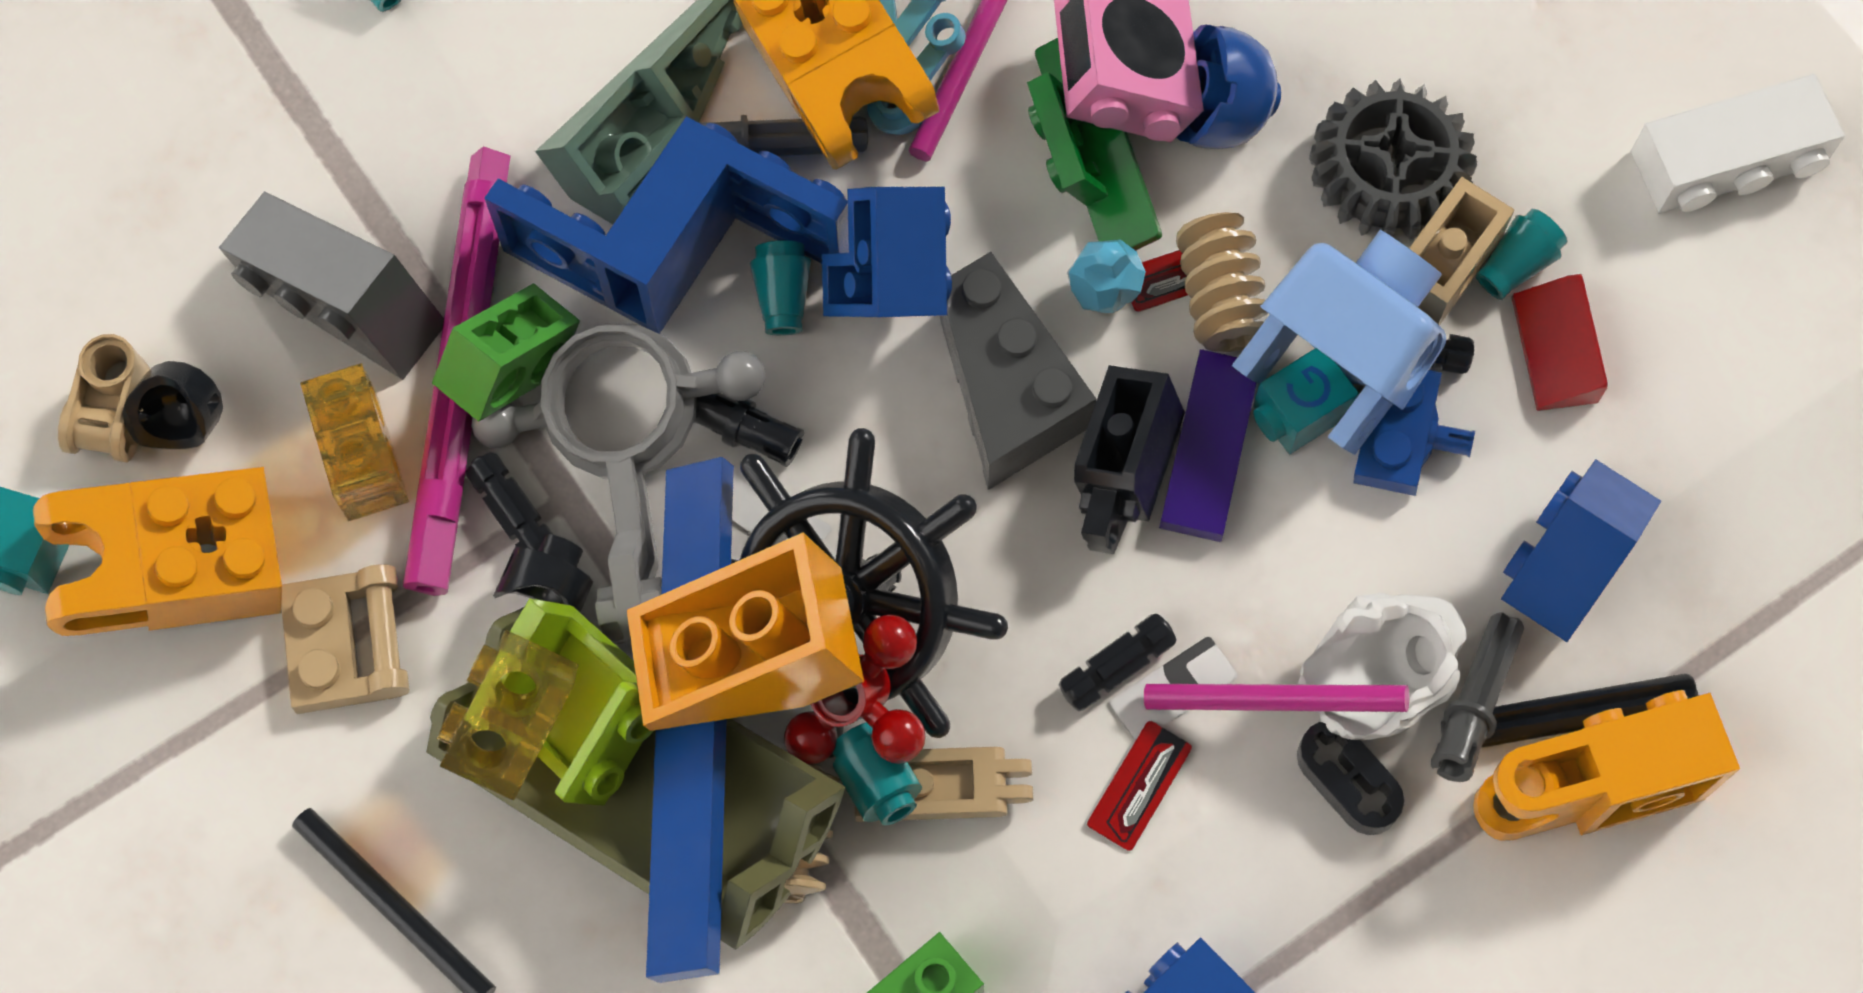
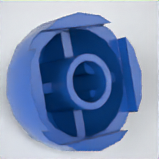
M1200 25L1193 32L1204 111L1176 138L1179 141L1188 142L1200 148H1233L1250 141L1265 126L1268 119L1276 113L1281 100V86L1277 82V72L1269 51L1256 39L1245 32L1231 27Z

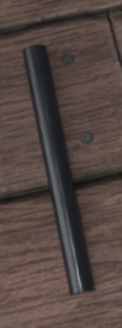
M312 808L304 810L297 816L292 827L462 993L495 992L496 986Z

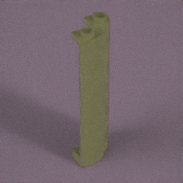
M523 608L500 617L493 623L486 636L485 645L487 650L481 677L444 693L435 703L430 716L432 725L426 752L649 894L656 730L642 742L624 772L621 786L609 797L604 806L564 802L555 794L561 779L507 727L479 724L464 709ZM727 719L720 940L736 950L753 937L791 895L790 891L784 887L786 880L796 871L800 859L809 864L813 862L835 819L846 787L733 719Z

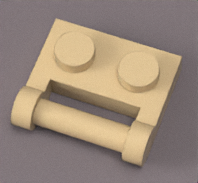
M383 564L371 565L355 573L282 584L281 609L291 708L296 714L393 699L409 693L408 672L400 668L392 592L398 589L396 568L394 566ZM367 598L375 671L365 677H359L351 610V600Z

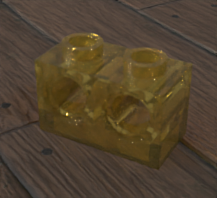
M362 363L300 382L332 495L347 520L352 521L410 502L377 391Z
M506 629L496 649L484 644L466 679L467 682L476 685L467 706L464 707L454 702L436 739L447 744L440 767L514 801L574 686L579 664ZM509 672H522L532 678L536 688L525 694L513 693L503 685L501 677ZM481 730H490L499 734L504 739L506 746L496 751H487L477 746L471 735Z

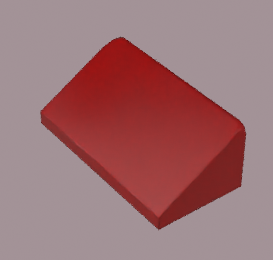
M1582 274L1568 275L1514 293L1511 299L1536 410L1541 411L1598 403L1607 390L1608 383Z

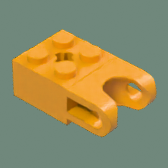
M733 0L743 27L832 169L837 170L858 158V151L853 145L851 129L849 127L853 115L864 105L877 101L895 104L909 118L911 123L916 124L940 112L932 83L879 0Z
M264 467L63 490L43 495L33 507L34 525L44 540L53 545L87 546L102 558L101 565L90 577L57 586L49 594L45 606L46 623L52 631L61 636L86 635L146 626L151 631L281 613L282 583ZM200 545L216 546V551L204 553Z
M1684 690L1666 693L1646 703L1648 710L1625 717L1621 708L1609 709L1583 720L1585 728H1582V730L1518 747L1509 752L1497 765L1494 774L1484 781L1474 796L1473 808L1480 827L1489 836L1500 841L1516 840L1575 822L1580 835H1585L1704 801L1740 770L1711 692L1689 699ZM1495 794H1497L1507 812L1520 818L1519 820L1509 821L1500 817L1494 809L1493 797Z

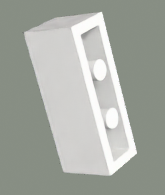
M1811 74L1645 123L1631 149V153L1658 214L1679 207L1683 212H1691L1710 204L1719 195L1736 190L1739 195H1748L1765 188L1774 179L1794 174L1795 178H1805L1814 175L1830 164L1829 159L1845 135L1816 74Z

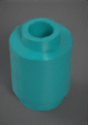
M866 722L853 727L837 738L836 747L833 752L835 757L833 768L843 786L846 787L847 793L865 822L879 820L883 826H888L904 819L915 810L917 804L914 799L921 792L922 786L908 762L902 764L891 763L877 754L871 738L873 728Z

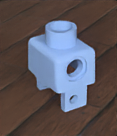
M1382 230L1377 233L1356 263L1327 243L1314 244L1305 252L1260 306L1269 313V316L1235 360L1232 367L1247 378L1260 384L1296 336L1299 335L1314 348H1317L1335 361L1352 384L1365 386L1328 436L1337 445L1355 455L1393 404L1401 410L1404 409L1446 344L1445 331L1428 314L1418 308L1442 276V273Z

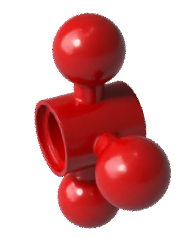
M884 615L876 618L868 625L863 635L865 654H859L864 682L855 685L858 690V703H852L841 691L810 704L813 711H806L796 715L786 726L784 744L788 753L808 765L819 764L828 759L835 750L837 742L835 727L848 726L863 719L873 728L871 734L873 747L884 760L902 764L913 760L920 754L926 739L925 729L920 719L907 710L895 709L888 711L883 706L889 697L891 687L886 669L902 667L911 660L916 651V633L907 620L896 615Z

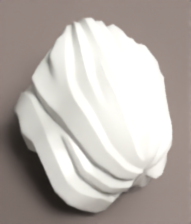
M1384 593L1356 596L1344 612L1337 617V620L1319 643L1314 653L1305 660L1300 670L1301 676L1298 684L1408 685L1410 697L1408 712L1315 711L1320 713V722L1326 723L1327 729L1331 733L1340 735L1342 738L1372 740L1397 735L1414 725L1429 710L1446 702L1455 692L1457 683L1460 681V672L1457 668L1459 663L1456 657L1462 644L1467 639L1466 627L1452 603L1439 597L1403 594L1391 596Z

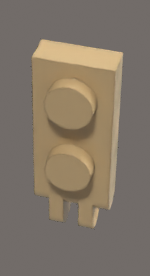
M1002 747L922 749L916 758L908 762L920 782L922 790L914 799L917 807L902 820L1006 816L1008 814L1007 804L1033 801V786L1024 784L1006 785V778L1031 776L1032 761L1029 759H1005V749ZM855 806V822H865Z

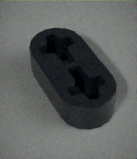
M1323 722L1310 726L1303 735L1297 750L1298 766L1304 776L1355 831L1366 835H1376L1390 829L1401 815L1405 802L1403 790L1397 780L1361 740L1346 739L1331 733L1327 729L1326 723ZM1319 739L1326 746L1334 741L1341 745L1343 749L1338 756V760L1348 772L1346 775L1330 760L1322 765L1315 761L1313 757L1319 748L1315 742ZM1354 780L1369 795L1376 793L1378 790L1385 794L1387 799L1381 807L1385 816L1382 817L1376 811H1371L1366 815L1359 811L1358 805L1363 797L1360 791L1353 785L1352 782Z

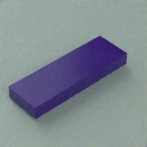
M1203 349L1199 351L1160 521V529L1217 542L1222 541L1257 384L1232 367L1238 357Z

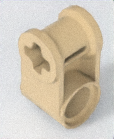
M102 334L92 338L83 346L79 354L69 398L63 407L58 425V442L62 452L76 454L81 449L110 453L114 460L126 463L133 458L138 443L132 439L126 429L122 411L129 394L150 370V367L123 337L115 334ZM127 362L124 372L119 377L105 380L107 371L114 364Z

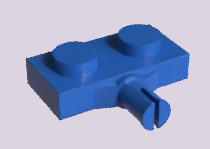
M1429 370L1403 410L1394 404L1390 407L1360 447L1354 473V484L1416 496L1421 469L1430 457L1432 449L1465 455L1470 458L1475 431L1438 424L1436 400L1442 376L1441 372Z

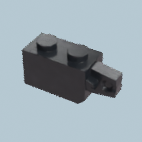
M1108 366L1074 466V482L1081 494L1079 510H1081L1082 514H1086L1081 535L1088 542L1087 547L1090 551L1115 554L1128 521L1136 522L1141 520L1149 522L1185 414L1168 373Z

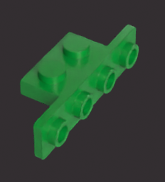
M1058 38L1038 47L1035 50V57L1041 76L1027 82L1034 105L1028 107V114L1037 134L1047 141L1052 157L1046 160V167L1053 184L1059 192H1067L1087 206L1098 241L1122 240L1136 251L1159 240L1162 237V231L1127 132L1113 128H1100L1092 123L1066 117Z

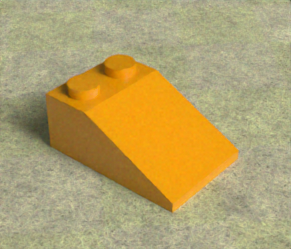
M804 532L627 610L643 726L650 731L801 708L864 682L842 569Z

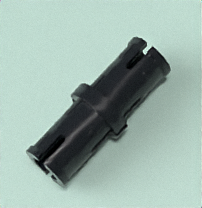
M722 393L697 397L696 419L694 423H698L721 435L722 442L731 447H737L740 444L767 456L785 467L792 463L803 440L801 439L804 436L803 429L796 428L756 409V402L750 399L734 401L725 397Z

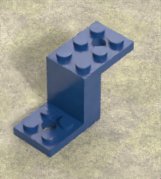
M687 116L606 236L601 226L589 217L580 213H574L570 217L552 207L551 202L546 196L528 185L522 184L517 189L498 178L484 198L505 253L659 334L735 219L777 241H796L804 244L805 255L821 264L822 254L849 253L848 200L845 199V196L838 188L821 179H814L811 182L792 172L789 165L777 155L768 151H760L758 154L739 144L736 138L725 128L714 123H707L704 126Z

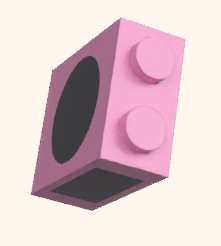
M1054 0L1066 117L1092 123L1100 128H1113L1145 136L1150 140L1171 143L1204 111L1189 0Z

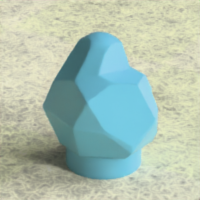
M1122 240L1088 242L1067 271L1071 291L1082 308L1100 313H1115L1123 308L1126 303H1131L1141 293L1146 273L1137 251Z

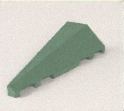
M696 0L535 151L571 200L609 223L614 224L684 118L687 116L699 123L725 64L720 57L732 33L740 30L742 25L733 0Z

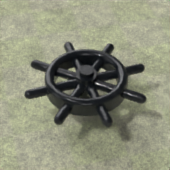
M858 428L850 435L844 481L820 484L792 497L760 455H746L740 463L742 475L769 512L753 529L745 543L739 560L804 532L841 567L853 629L862 643L866 628L877 618L876 616L896 615L904 618L909 623L919 624L916 633L917 647L911 660L902 667L886 669L891 686L887 701L900 695L911 712L920 719L927 734L934 738L946 736L950 730V720L921 679L938 663L950 642L953 632L998 640L1003 638L1008 630V622L1004 616L998 613L958 605L955 572L942 540L975 515L977 508L975 500L969 495L960 494L928 518H925L915 507L901 497L871 485L875 436L866 428ZM823 514H841L836 559L808 522V518ZM866 522H869L885 532L895 542L881 553L864 560L862 558ZM731 559V564L739 560ZM911 564L915 573L920 597L893 592L897 588L893 584L901 581V570ZM856 686L843 690L848 700L854 704L858 703L859 696ZM835 727L837 738L843 734L844 727Z

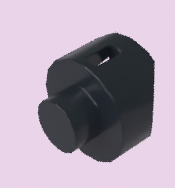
M166 361L154 365L143 376L129 394L122 412L126 429L132 439L140 446L160 449H188L198 447L205 442L220 420L223 403L221 393L216 384L201 369L185 362Z
M544 534L537 550L524 547L514 548L493 596L498 598L505 594H518L532 599L571 605L581 612L593 585V580L589 575L577 568L583 553L582 548L565 538Z

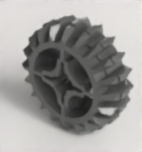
M1400 78L1393 83L1390 92H1385L1375 79L1368 86L1366 96L1352 88L1346 94L1343 104L1334 101L1333 105L1328 108L1326 120H1322L1317 125L1314 135L1316 144L1312 145L1309 155L1311 164L1316 166L1311 177L1313 186L1324 188L1321 196L1323 207L1341 205L1337 215L1340 224L1349 221L1353 217L1360 220L1359 231L1361 236L1367 234L1372 226L1381 227L1382 231L1392 237L1396 228H1401L1411 241L1414 237L1418 236L1421 225L1426 226L1461 177L1473 183L1471 176L1477 167V156L1471 153L1475 144L1474 133L1461 132L1465 123L1463 113L1445 114L1448 107L1447 96L1433 103L1427 100L1425 84L1416 89L1414 94L1404 92L1405 87ZM1385 128L1383 132L1377 135H1362L1361 140L1353 139L1365 131ZM1390 144L1393 147L1392 158L1395 159V166L1398 168L1396 176L1393 174L1394 162L1391 161V155L1388 152ZM1425 180H1435L1433 184L1422 190L1401 194L1402 188L1408 185H1423Z

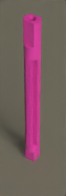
M485 146L471 156L467 182L464 185L436 371L453 327L490 308L500 241L484 198L498 178L507 183L511 155ZM436 386L433 387L403 587L404 589L432 596H441L447 594L449 588L472 432V416Z

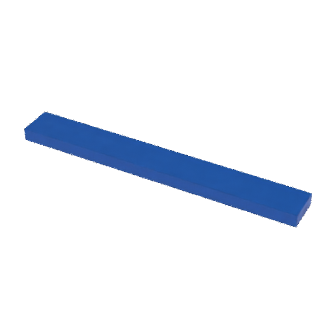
M723 457L666 470L661 595L731 564L734 465ZM727 719L656 730L646 978L657 983L720 974Z

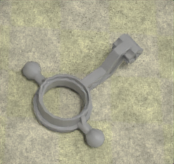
M637 324L598 325L573 335L553 354L542 378L541 400L538 403L516 408L509 403L479 422L472 417L471 428L475 438L486 447L504 448L512 444L520 432L546 427L552 444L573 466L602 479H609L617 532L608 556L612 586L597 589L595 607L598 625L603 634L614 644L631 641L627 610L661 595L662 578H655L659 565L645 474L661 468L683 447L696 419L697 397L723 393L725 397L734 401H746L759 393L765 382V370L762 362L749 352L735 351L725 356L717 368L692 373L687 359L665 336ZM611 346H633L649 353L659 363L667 383L666 408L657 428L641 443L622 451H596L585 446L572 433L565 414L566 388L575 369L591 354Z

